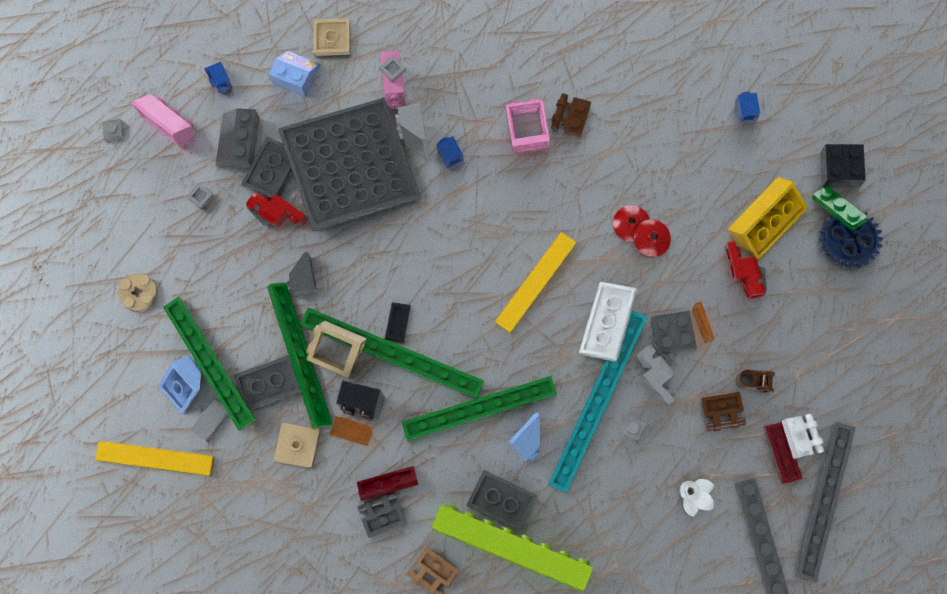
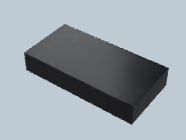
M392 302L385 340L404 343L411 305Z

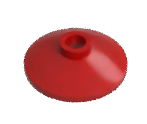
M629 205L622 207L613 218L614 232L622 240L634 242L635 229L643 221L650 220L649 215L638 206ZM634 219L636 223L630 224L629 220Z
M653 219L640 223L635 229L633 236L637 250L648 257H658L664 254L671 243L669 229L662 222ZM652 234H655L657 236L656 240H653L651 238Z

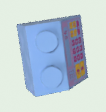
M287 51L276 59L268 75L273 84L306 96L320 64Z

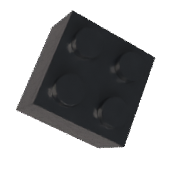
M864 144L824 145L820 152L822 187L860 188L866 181Z
M342 380L336 404L346 415L354 416L356 413L362 415L364 419L373 420V418L379 419L385 396L381 389Z

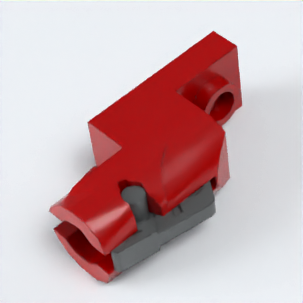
M255 192L246 202L247 209L263 225L270 223L273 226L280 227L287 218L294 224L300 223L302 226L308 221L305 214L276 194L270 199Z
M735 241L727 242L725 251L733 284L743 282L741 284L747 299L765 296L767 292L765 268L759 266L755 257L739 259L741 257L740 247H736Z

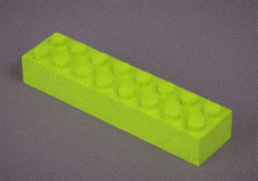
M446 504V506L440 505L431 527L435 532L580 592L585 591L593 567L589 566L590 562L579 558L576 561L571 559V554L562 550L559 553L552 551V546L542 542L540 545L532 543L533 539L523 534L521 537L515 536L514 531L506 527H502V530L495 527L494 522L486 519L481 522L477 520L476 515L467 511L462 514L458 512L457 507Z

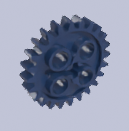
M829 216L827 221L822 224L824 228H821L819 231L823 234L819 237V240L824 241L820 248H826L823 255H830L828 261L834 258L835 266L840 262L842 269L846 265L849 266L850 270L853 269L854 265L857 269H860L862 264L866 267L869 261L873 262L875 260L874 256L880 254L878 250L883 246L879 243L883 240V237L878 236L882 230H876L879 223L873 224L874 217L867 219L866 223L858 227L857 230L852 231L847 226L845 228L841 226L844 224L834 216ZM834 232L840 233L841 238L835 237ZM861 239L866 240L867 243H868V246L862 245V243L860 242V240H861ZM844 248L850 249L852 254H846Z

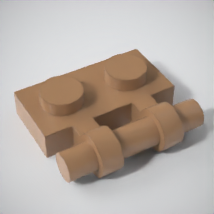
M426 547L415 562V564L421 567L420 571L417 573L411 569L407 576L412 578V582L416 585L420 584L427 589L429 594H444L438 588L439 585L443 583L449 587L460 570ZM426 572L436 578L433 584L424 578Z

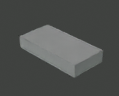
M214 399L191 428V431L207 442L228 415L224 406Z

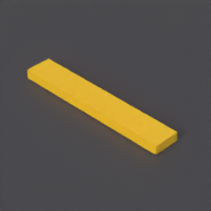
M562 232L558 235L495 320V324L511 334L575 247L576 241Z
M98 441L95 460L211 476L214 456Z

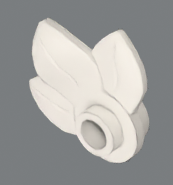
M698 479L695 482L685 481L681 484L679 493L683 499V508L687 514L694 517L698 509L708 511L714 508V500L709 494L715 487L712 482L706 479ZM689 487L692 489L691 495L687 492Z

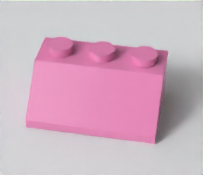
M150 94L131 102L141 118L181 149L196 133L193 129L194 124L187 118L183 120L179 116L180 113L173 107L169 109L165 106L167 103L160 97L155 98Z

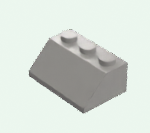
M421 104L398 107L399 114H396L395 117L400 140L404 139L406 147L425 160H429Z

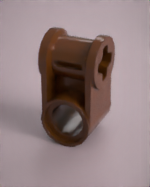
M745 369L738 374L735 382L737 387L742 390L774 393L772 384L775 372ZM743 375L749 377L750 384H746L743 382Z

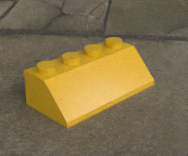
M777 177L728 228V231L739 246L752 257H755L756 260H759L799 219L808 207L794 182Z

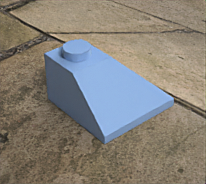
M188 355L172 362L158 385L182 414L186 412L200 390L201 369Z
M537 412L509 440V447L526 463L529 459L533 461L540 454L538 451L540 449V416Z

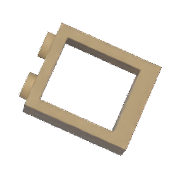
M326 321L316 325L313 331L314 340L307 348V353H309L307 360L349 378L355 373L366 338ZM324 333L352 344L345 366L317 354Z

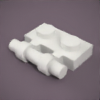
M812 413L804 415L806 423L803 422L802 416L782 420L794 459L814 454L812 447H815L816 454L824 452L822 446L824 442L819 437L816 428L818 424L816 420L814 421ZM808 429H809V432H810V435H811L812 440H809V437H808V434H807V431H806V430H808Z

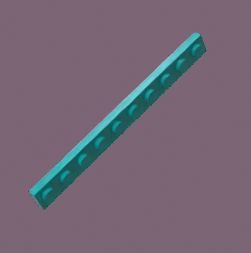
M635 311L631 312L618 361L606 360L550 479L549 486L567 493L648 317Z

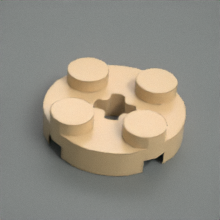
M145 274L130 275L121 280L119 284L118 297L120 302L127 309L134 312H142L149 309L158 295L156 284ZM136 289L142 290L139 297L133 295Z

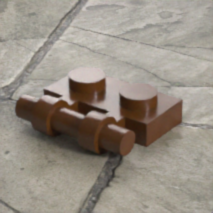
M562 93L556 103L557 109L551 119V128L558 130L559 125L565 126L563 133L581 137L591 101L573 97L572 103H568V95ZM564 110L569 111L567 118L562 117Z
M740 392L700 399L704 418L712 417L713 423L705 424L706 431L714 430V432H720L721 429H738L739 426L746 425L745 418H737V413L744 411ZM729 414L730 420L720 421L719 416Z

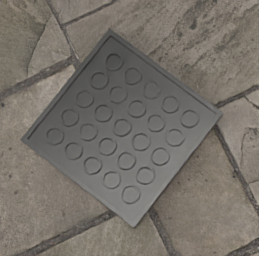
M384 97L278 128L313 231L413 201L421 196Z

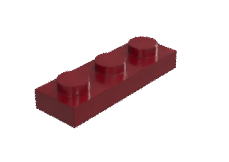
M782 422L765 426L764 430L782 485L803 479L797 459L793 458Z
M414 466L357 482L361 501L419 485Z

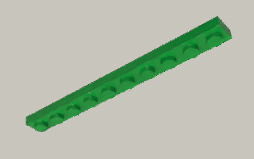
M310 308L307 309L300 323L301 327L314 331L316 325L326 321L366 338L362 352L474 399L478 398L484 384L482 379ZM327 333L323 334L325 337L352 347V344Z

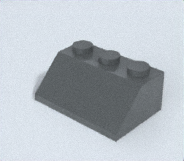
M236 108L223 114L216 167L250 168L254 161L260 119L255 109Z

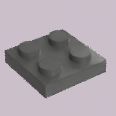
M690 310L651 316L656 348L663 354L697 349Z

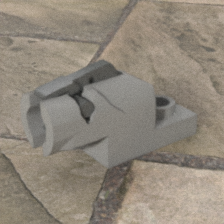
M649 344L637 355L643 368L648 370L643 375V379L669 407L675 402L673 398L675 394L669 387L664 388L663 386L674 377L671 368L672 360L654 345Z

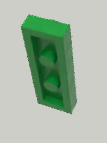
M825 186L813 194L812 200L852 231L867 222L868 216L829 186Z

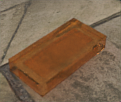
M702 302L695 303L692 311L705 344L712 342L715 337Z
M336 416L330 435L368 447L373 427Z

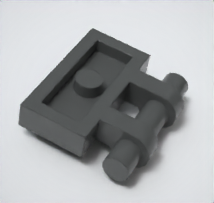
M395 492L381 495V497L372 501H364V504L357 506L360 514L367 511L369 515L362 519L368 538L406 523L400 505L397 504L391 507L390 501L397 499ZM384 504L385 510L374 513L373 508Z

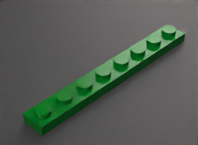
M286 282L269 284L267 290L312 428L329 427L333 423L313 362L307 360L309 354L307 353L308 347Z
M178 296L165 305L163 309L236 428L241 432L257 420L182 299Z
M548 376L403 421L402 426L408 442L557 396L552 377Z

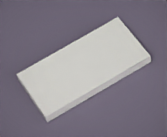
M605 282L599 283L579 350L580 355L613 362L618 361L638 292L637 288Z

